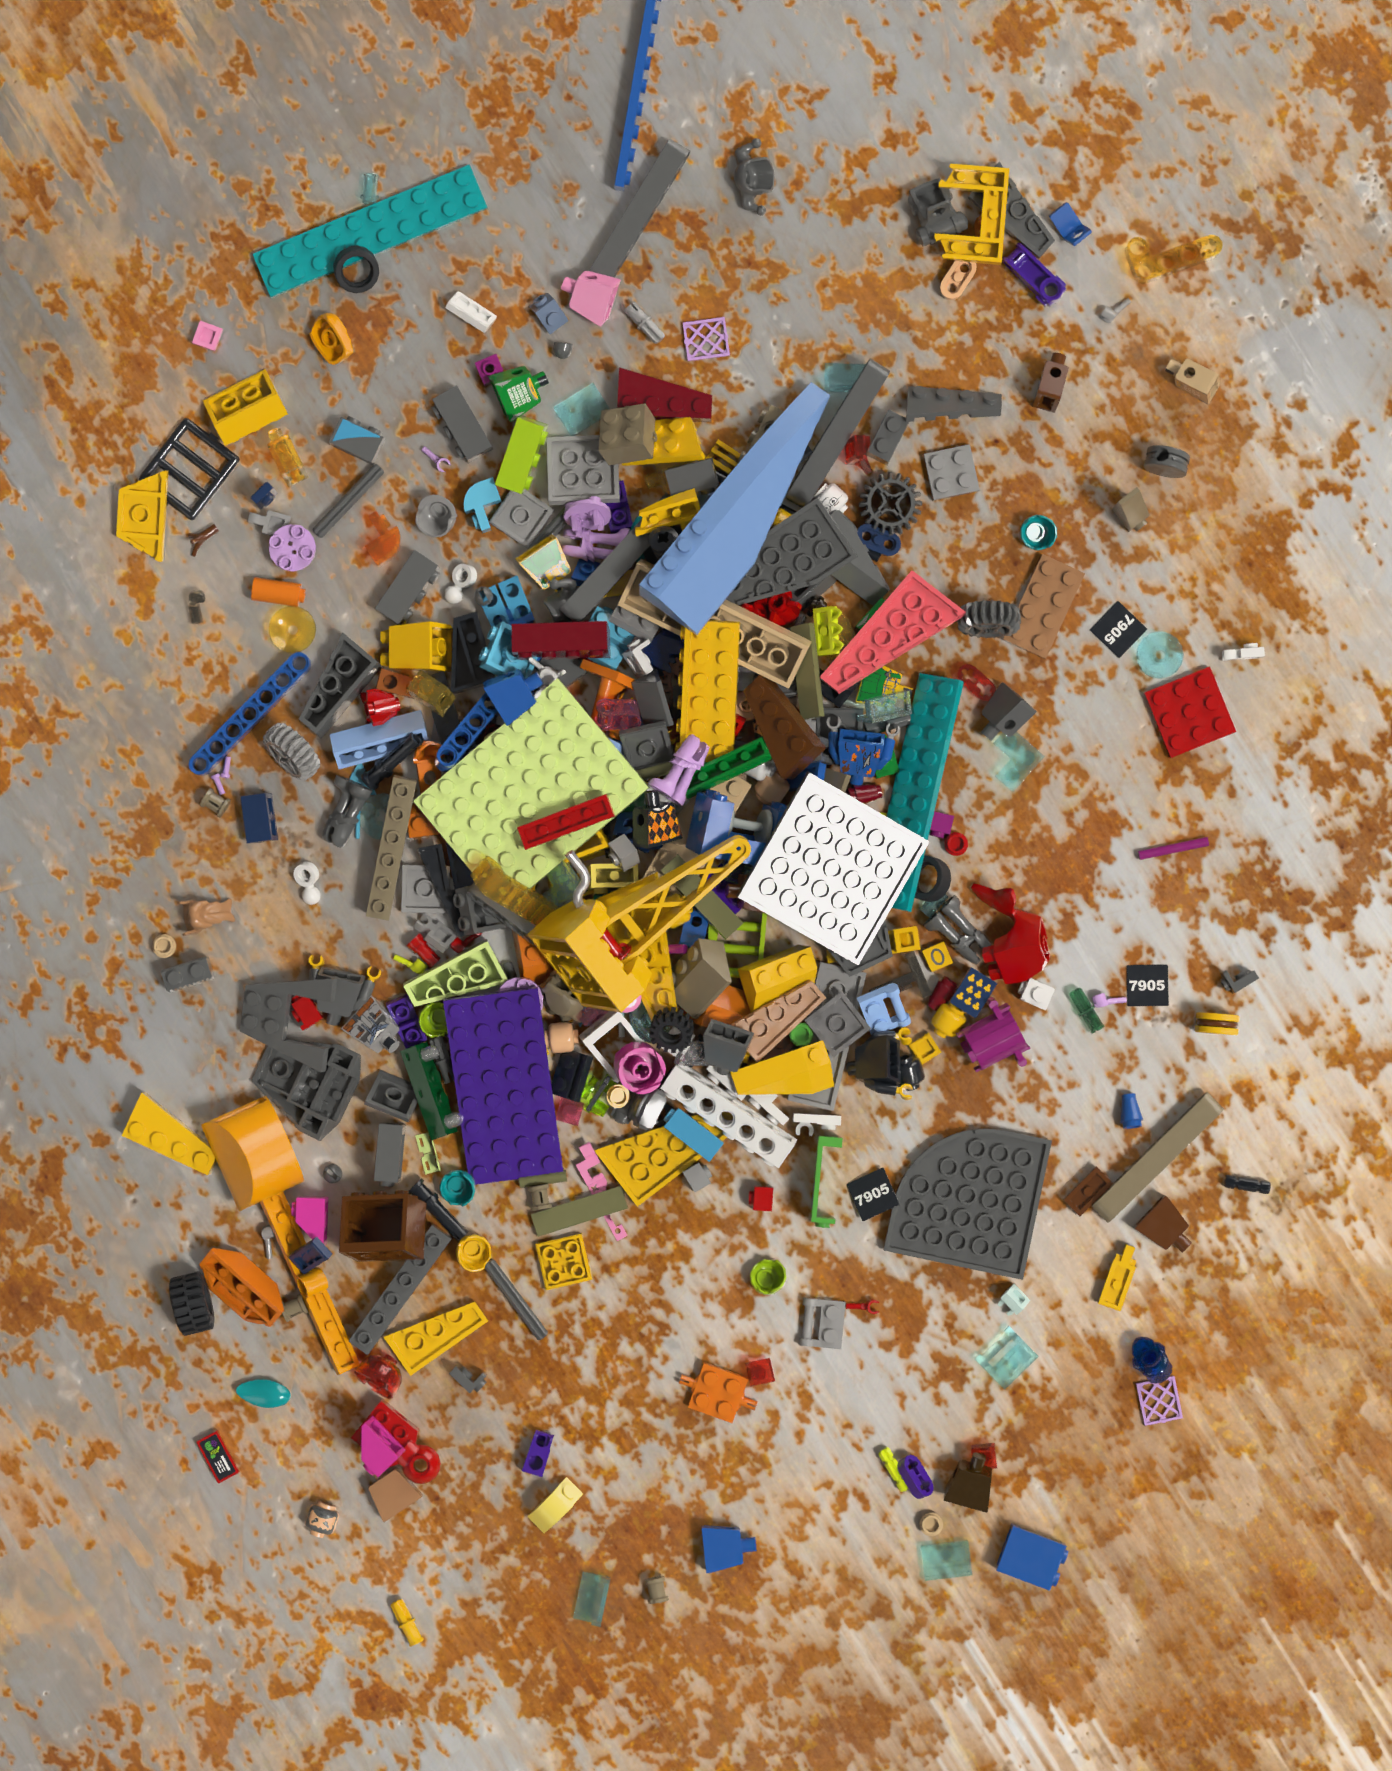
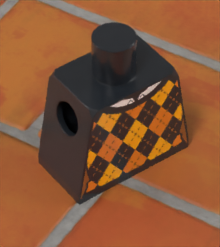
M658 790L645 791L646 805L636 807L633 810L634 847L652 848L682 839V832L674 804L672 802H661Z

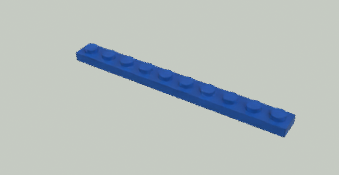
M646 0L614 185L617 191L624 192L625 185L629 186L632 172L628 171L629 162H634L636 149L632 148L633 139H638L640 126L636 125L637 116H642L644 103L640 102L641 93H646L647 79L643 78L645 70L649 71L651 56L647 55L649 47L653 48L655 33L651 32L653 24L657 25L659 10H655L657 1L661 2V0Z

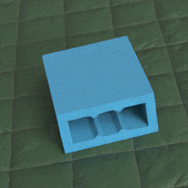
M679 1107L676 1111L671 1109L663 1119L666 1122L664 1127L709 1162L724 1144L721 1139Z

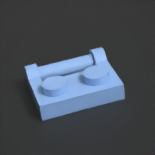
M895 983L857 997L865 1021L871 1028L869 1030L871 1035L875 1032L889 1031L896 1027H906L911 1023V1018L905 1012L901 1002L899 987ZM889 997L896 1012L895 1016H889L883 1001L884 998Z

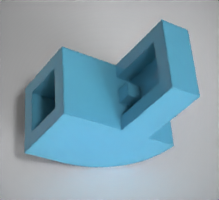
M493 477L471 486L464 498L465 513H476V515L472 516L476 529L481 528L482 533L491 531L484 508L502 502Z

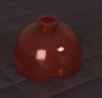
M388 1354L384 1357L370 1355L364 1358L354 1371L355 1377L364 1385L367 1382L373 1387L372 1391L387 1399H393L402 1382L401 1371L396 1366L398 1362Z

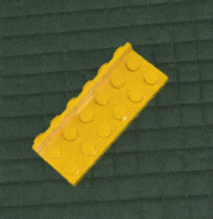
M709 620L698 635H695L683 625L681 626V639H684V648L680 649L679 660L680 663H683V672H679L678 684L682 686V695L678 696L677 708L681 710V719H677L676 732L680 733V742H676L675 753L690 734L695 735L700 739V742H705L709 746L704 762H709L734 750L740 622Z

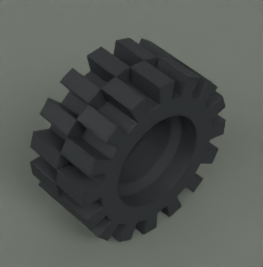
M666 1007L663 1009V1012L659 1010L653 1016L649 1037L652 1038L651 1042L653 1045L657 1043L656 1048L659 1050L661 1047H664L663 1052H668V1049H671V1053H676L677 1049L681 1052L684 1047L687 1048L689 1046L694 1025L693 1020L689 1019L690 1015L688 1013L683 1015L684 1010L682 1009L676 1012V1007H672L671 1011ZM668 1025L674 1026L680 1030V1034H669L663 1030V1027Z

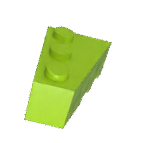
M523 415L517 417L495 485L519 494H523L525 490L529 491L533 481V477L530 475L533 467L537 468L541 457L538 453L541 445H545L548 432H546L548 424Z

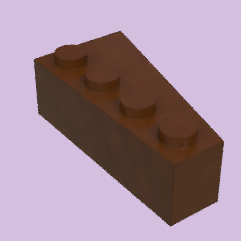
M759 675L743 692L780 777L794 780L826 747L776 682Z

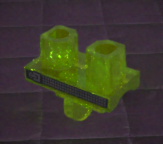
M606 1074L597 1089L594 1086L598 1079L592 1076L588 1084L585 1083V1089L581 1097L587 1099L589 1094L593 1093V1096L584 1108V1111L589 1114L592 1112L603 1117L610 1107L599 1100L603 1092L607 1093V1090L612 1085L617 1084L612 1080V1076Z

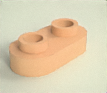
M954 261L940 285V292L945 299L956 300L962 295L976 272V263ZM966 265L969 271L966 273L961 272L960 266ZM949 285H954L956 287V291L949 292L947 287Z

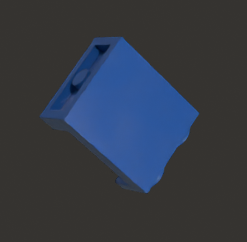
M1011 1523L995 1569L998 1572L1050 1591L1051 1587H1056L1060 1577V1573L1057 1572L1060 1563H1065L1069 1551L1065 1550L1067 1546L1062 1542H1056Z

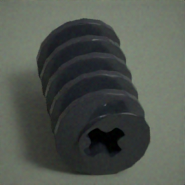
M669 526L657 527L649 535V545L657 562L678 537L675 529Z

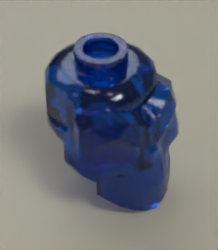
M1147 1337L1136 1338L1132 1344L1133 1368L1140 1371L1150 1383L1157 1384L1166 1381L1172 1373L1173 1366L1165 1353V1346L1159 1342L1154 1343L1152 1339Z

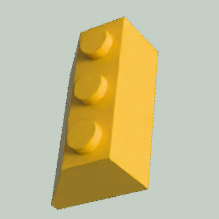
M266 369L203 400L212 423L225 446L237 442L240 438L256 432L288 414Z
M798 944L738 968L750 1012L757 1010L807 980H811L815 984L817 965L811 946Z

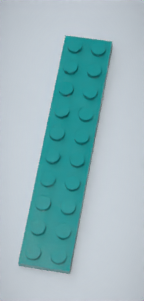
M469 164L253 253V257L270 298H274L334 273L333 265L336 256L340 251L349 246L365 247L376 256L485 211L488 207ZM359 256L351 257L344 263L343 269L366 259Z
M919 673L910 712L911 720L910 724L907 725L898 764L899 773H896L887 817L928 840L964 681ZM925 850L893 904V909L912 911Z

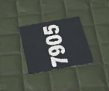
M1119 601L1090 629L1118 658L1147 630Z
M1127 965V1006L1169 1005L1168 965Z
M883 1167L847 1184L863 1222L899 1205Z

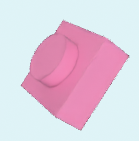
M200 321L192 343L215 352L223 329Z

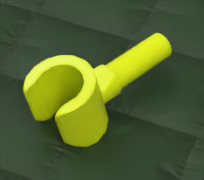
M397 954L393 958V960L406 965L417 974L423 973L428 967L419 958L414 963Z

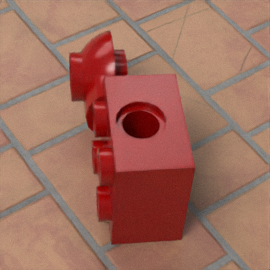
M382 1399L352 1435L351 1439L361 1446L362 1425L374 1416L405 1449L402 1455L389 1467L400 1464L404 1475L414 1483L425 1484L431 1482L440 1471L441 1461L439 1455L433 1448L427 1445H418L419 1428L387 1401ZM417 1459L425 1460L427 1462V1469L424 1471L417 1470L414 1462Z

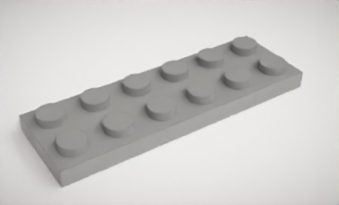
M820 962L815 985L826 999L807 1018L841 991H843L858 1011L859 1003L857 997L862 995L867 973L859 972L849 977L842 967ZM814 1032L813 1039L808 1045L820 1041ZM849 1046L834 1058L827 1050L832 1067L834 1087L814 1094H789L787 1100L834 1111Z

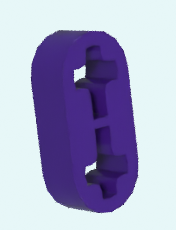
M909 1455L898 1461L897 1468L899 1474L915 1498L922 1499L933 1493L932 1480L916 1456Z

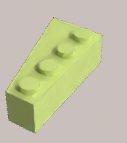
M485 939L404 982L403 986L415 1007L502 985L508 978L488 940Z

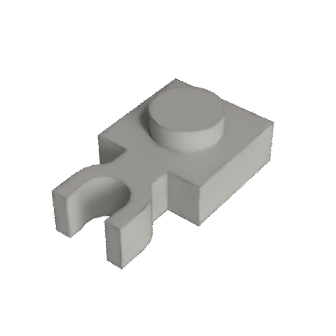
M425 913L420 921L417 920L414 925L416 930L427 934L424 940L441 953H444L457 938V934L441 921L434 924Z

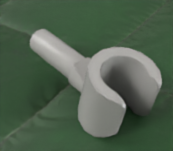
M1127 298L1114 310L1107 306L1100 315V318L1107 323H1111L1117 314L1131 303V300Z
M267 1225L262 1228L261 1234L266 1246V1258L271 1259L272 1247L270 1238L275 1237L271 1226Z

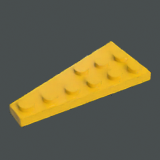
M658 871L595 900H599L607 908L658 879ZM661 892L646 902H658ZM656 908L633 909L629 912V915L643 932L649 927ZM662 909L660 911L658 919L662 916ZM620 918L607 927L618 944H627L634 939V936ZM665 931L640 954L647 960L648 968L652 972L646 990L641 994V1000L651 1021L653 1016L657 1014V1011L661 1010L663 1012V1009L668 1007L669 1011H671L672 1007H676L675 1011L678 1012Z
M722 1112L724 1119H733V1115L730 1112ZM699 1114L691 1116L722 1141L727 1138L722 1133L723 1130L717 1126L712 1127L708 1125ZM664 1126L594 1150L637 1207L702 1157Z

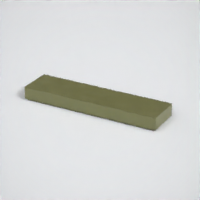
M814 623L790 627L792 632L812 641L796 674L800 715L805 721L824 717Z
M677 854L660 872L665 875L686 862ZM697 874L686 875L675 882L673 886L682 895L687 896L698 887L701 878ZM712 890L693 906L725 940L743 924Z
M618 1186L533 1213L531 1217L539 1237L628 1209L622 1186Z

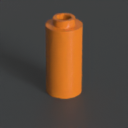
M254 577L251 600L299 607V604L305 601L306 589H302V584Z

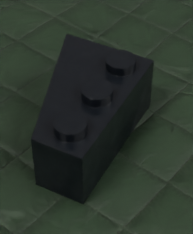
M477 612L453 618L450 692L452 695L484 686L483 682L496 677L495 674L480 668L482 661L478 658L481 650L484 647L487 648Z

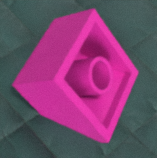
M297 1197L296 1201L292 1202L291 1210L292 1216H296L295 1222L311 1239L318 1237L324 1245H327L329 1197Z
M372 1416L362 1425L361 1460L365 1463L363 1467L369 1474H375L379 1477L402 1455L405 1449Z

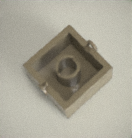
M646 404L601 411L599 452L609 466L653 459L654 442L657 441L655 417Z

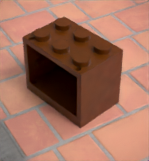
M396 1190L395 1194L374 1191L373 1195L352 1192L351 1196H342L339 1253L357 1262L424 1259L426 1203L419 1200L418 1196L410 1195L409 1191Z

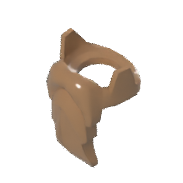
M227 899L222 903L217 901L208 903V901L196 900L177 902V904L183 905L184 921L187 932L183 933V936L196 935L203 929L212 927V924H220L222 921L235 922V917L231 913V899Z

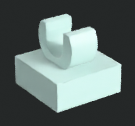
M1012 1284L1001 1296L998 1306L1000 1307L1006 1303L1010 1308L1006 1314L1008 1316L1013 1313L1018 1315L1030 1300L1015 1284Z

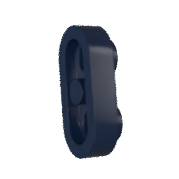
M864 524L857 529L860 540L870 551L889 557L898 553L901 548V540L895 533L889 535L887 530L881 533V528L873 529L871 524ZM864 532H867L870 535V539L868 541H865L862 538V534ZM888 540L892 543L891 549L885 548V541Z

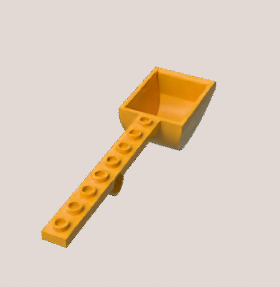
M265 1095L201 1124L238 1210L242 1211L259 1202L261 1203L336 1374L340 1375L359 1366L360 1363L327 1291L328 1281L324 1272L316 1266L303 1274L288 1258L293 1251L306 1244V1241L298 1224L295 1222V1217L291 1214L290 1205L283 1191L303 1183L304 1178L289 1139L268 1097Z

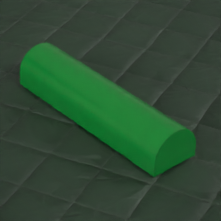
M763 736L705 763L704 767L701 766L700 771L696 770L687 789L686 798L690 799L696 796L697 792L703 793L706 789L709 790L773 760Z

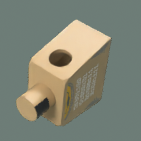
M1187 358L1183 364L1171 359L1165 369L1167 373L1175 376V385L1208 405L1220 386L1219 374Z

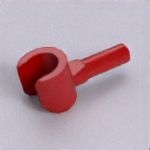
M482 933L470 935L464 941L457 937L451 943L450 948L456 953H460L470 942L481 936Z
M871 1299L866 1303H846V1309H861L871 1314H877L879 1311H871L870 1305L874 1302H879Z

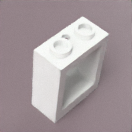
M608 1011L582 1032L579 1037L618 1083L619 1079L614 1069L593 1044L619 1022L623 1024L637 1042L645 1041L620 1012Z

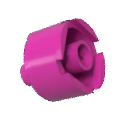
M631 1042L623 1046L615 1054L614 1071L626 1089L637 1094H647L659 1087L665 1076L666 1067L660 1054L647 1042ZM642 1064L641 1071H637L638 1065Z

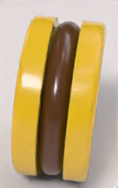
M1196 1012L1197 1025H1195V1032L1238 1035L1239 1029L1236 1028H1238L1237 1022H1239L1240 1016Z

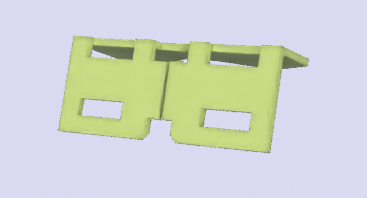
M428 1132L416 1135L419 1152L424 1153V1157L421 1160L425 1175L441 1171L434 1140H432L433 1145H431ZM419 1138L423 1140V1147H421ZM426 1161L429 1163L430 1170H427Z

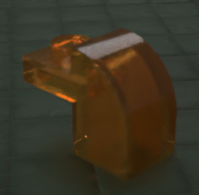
M375 511L368 517L379 532L380 537L365 545L378 568H380L398 555L402 545V537L397 526L388 530L387 528L391 525L385 515L379 516Z

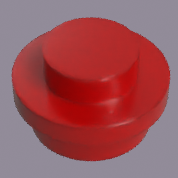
M954 832L946 837L944 846L950 855L960 856L966 852L968 840L963 834Z

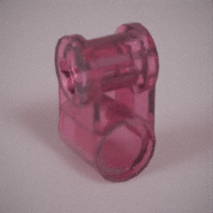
M605 698L599 700L596 704L598 714L594 721L601 730H624L638 727L641 724L639 705L634 699Z

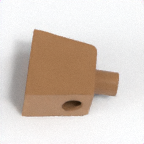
M398 1467L390 1472L385 1470L379 1477L374 1474L373 1476L376 1481L368 1487L383 1522H386L423 1496L421 1491L408 1480Z

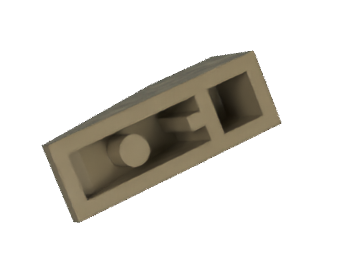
M1137 487L1118 501L1112 509L1128 532L1132 529H1135L1137 532L1147 524L1145 519L1150 515L1142 494Z

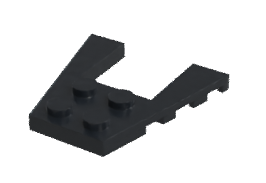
M442 844L417 848L457 936H465L464 931H461L458 926V919L461 916L459 908L453 902L456 891L455 889L450 890Z

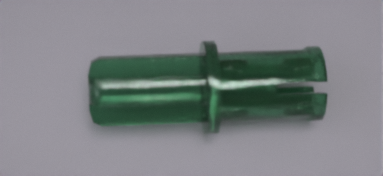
M1079 987L1071 991L1069 995L1080 1012L1078 1015L1083 1017L1091 1034L1105 1027L1094 1010L1095 1005H1091L1082 988Z

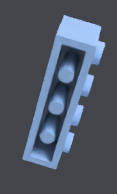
M421 710L392 717L382 725L373 726L372 723L330 734L333 754L338 769L384 758L411 733L417 734L422 742L429 741Z

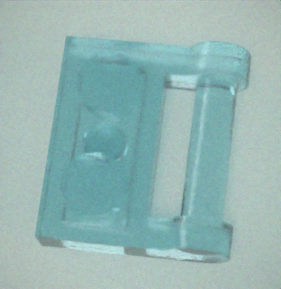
M1010 1326L1004 1330L1005 1333L983 1355L979 1354L975 1358L1004 1389L1039 1357ZM1013 1340L1016 1345L992 1367L988 1362L1007 1343Z

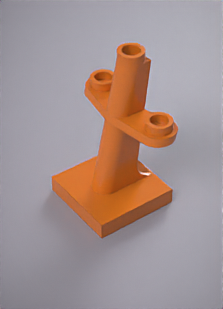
M583 659L580 668L601 678L591 718L604 733L606 731L610 732L609 737L621 741L619 736L620 730L608 724L619 693L625 688L634 691L632 682L635 680L618 671Z

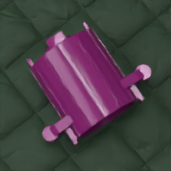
M989 997L986 1003L993 1013L956 1033L959 1038L963 1036L965 1039L960 1044L972 1063L977 1062L978 1066L974 1067L975 1072L984 1070L1013 1054L1017 1064L1024 1067L1027 1064V1060L1022 1053L1031 1048L1026 1043L1016 1021L1010 1013V1006L1005 1003L998 1007V1002L993 997Z

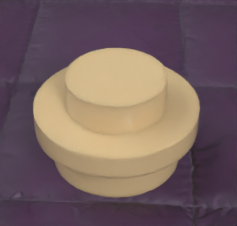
M162 934L154 939L152 948L157 956L168 958L174 954L176 942L170 935Z
M929 1512L921 1517L919 1527L923 1534L936 1536L942 1531L943 1521L938 1514Z

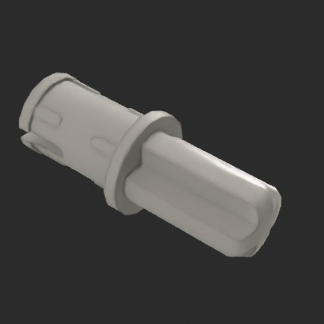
M635 301L624 310L625 314L638 326L637 329L642 330L653 343L657 344L665 337L664 333L651 320L652 317L647 316Z

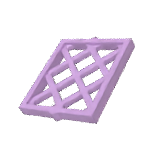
M725 317L683 323L684 344L686 345L688 362L730 356ZM711 322H717L714 327H711L709 324H707ZM720 323L724 328L723 335L716 331ZM701 324L697 330L691 325ZM704 325L711 330L706 337L700 333ZM687 328L695 332L690 339L687 338ZM713 332L720 337L716 344L709 340ZM696 335L704 339L699 346L693 342ZM722 340L726 342L725 351L718 347ZM706 342L713 346L709 353L702 349ZM690 344L696 348L693 355L689 354L688 346ZM715 349L721 352V354L711 355ZM699 351L706 355L695 357Z
M1175 1376L1155 1378L1150 1381L1136 1383L1144 1426L1183 1418ZM1169 1380L1170 1382L1165 1389L1159 1385L1160 1381ZM1145 1384H1153L1150 1392L1142 1388ZM1172 1384L1175 1395L1168 1391ZM1156 1387L1164 1391L1160 1398L1152 1394ZM1141 1391L1147 1394L1144 1401L1142 1400ZM1166 1393L1173 1397L1169 1405L1162 1401ZM1149 1397L1157 1401L1153 1408L1146 1404ZM1175 1401L1177 1403L1178 1411L1172 1408V1405ZM1160 1403L1167 1407L1163 1414L1156 1411ZM1144 1407L1150 1410V1413L1147 1417L1145 1414ZM1169 1410L1177 1414L1175 1417H1165ZM1153 1413L1161 1417L1157 1421H1149Z

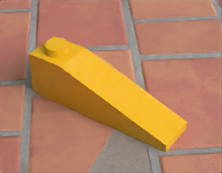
M823 1040L738 1069L737 1072H730L737 1095L814 1094L834 1087L831 1062Z

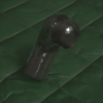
M194 590L189 594V614L193 625L203 623L200 603L205 601V594L202 590L197 592Z

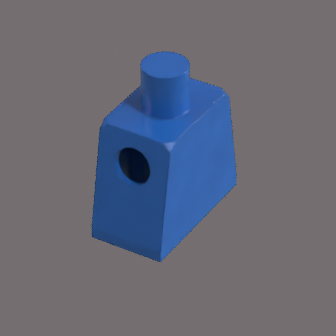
M516 669L483 682V685L490 700L508 726L537 702L534 698L535 693L533 690L544 685L538 672L525 678L521 670Z
M692 907L693 912L691 913L690 920L683 924L679 943L686 944L688 949L698 938L705 939L708 921L694 907ZM696 922L700 924V926L694 927L692 923Z
M702 1526L706 1574L743 1564V1553L757 1551L755 1537L741 1538L740 1528Z

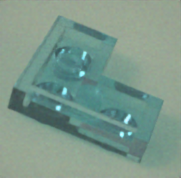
M1018 732L1012 737L1002 733L993 743L1010 758L1009 762L995 777L1012 792L1045 757Z
M565 861L546 875L553 884V887L535 899L546 916L573 901L574 890L581 881L570 864L565 863Z

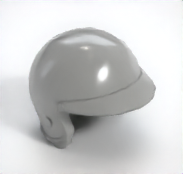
M440 495L424 497L419 503L416 514L417 527L425 535L431 537L446 535L456 522L457 514L455 507L448 499Z

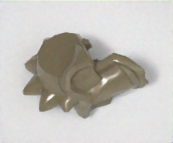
M555 970L552 971L547 980L539 986L540 990L544 992L543 1000L549 1005L548 1013L550 1015L557 1014L562 1022H568L573 1019L581 1023L584 1007Z

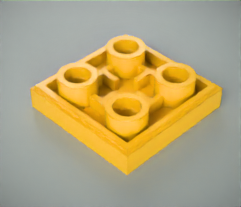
M582 1233L535 1244L546 1290L592 1280Z

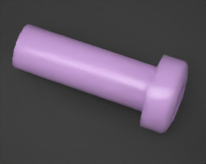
M225 757L223 773H221L222 778H230L231 757Z
M217 773L212 775L211 779H214L218 792L222 795L225 791L219 778L220 774Z

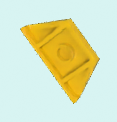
M691 417L655 420L657 441L654 442L653 459L622 463V466L705 460V455L700 446L701 442L696 434L697 430Z
M167 470L119 489L116 536L132 544L141 552L152 556L158 562H162L164 558L168 488Z

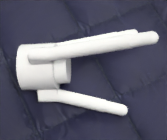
M530 657L528 659L529 662L539 669L538 674L544 683L537 690L534 698L537 699L548 685L559 676L564 675L566 671H556L555 668L549 666L544 667Z

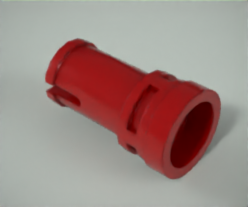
M420 933L406 945L410 950L414 951V954L417 953L429 968L441 959L428 946L427 941L424 940Z

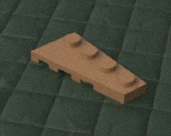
M807 980L730 1025L754 1033L747 1052L758 1063L820 1005L826 997L811 980Z

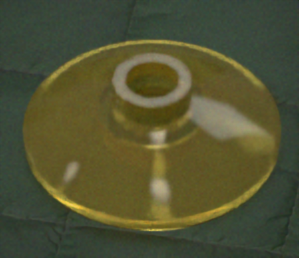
M287 606L278 610L271 618L269 635L273 644L278 649L287 653H297L305 650L312 644L316 635V624L311 614L305 609L298 606ZM291 626H296L298 629L294 635L289 633Z

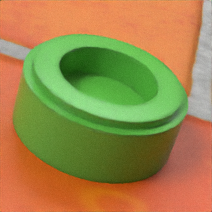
M799 1023L789 1033L790 1040L798 1047L807 1046L813 1039V1030L808 1024Z

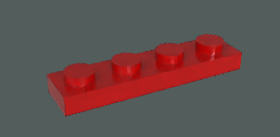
M604 794L519 826L517 829L525 850L616 816L608 795Z

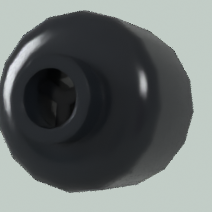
M912 1054L900 1056L901 1083L897 1084L898 1087H901L903 1084H910L913 1090L920 1087L919 1083L925 1078L920 1059L913 1057Z

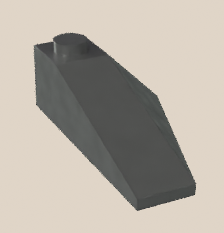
M835 510L831 516L858 557L833 573L832 576L874 606L889 592L890 588L877 565L871 560L868 548L860 540L856 526L840 510Z

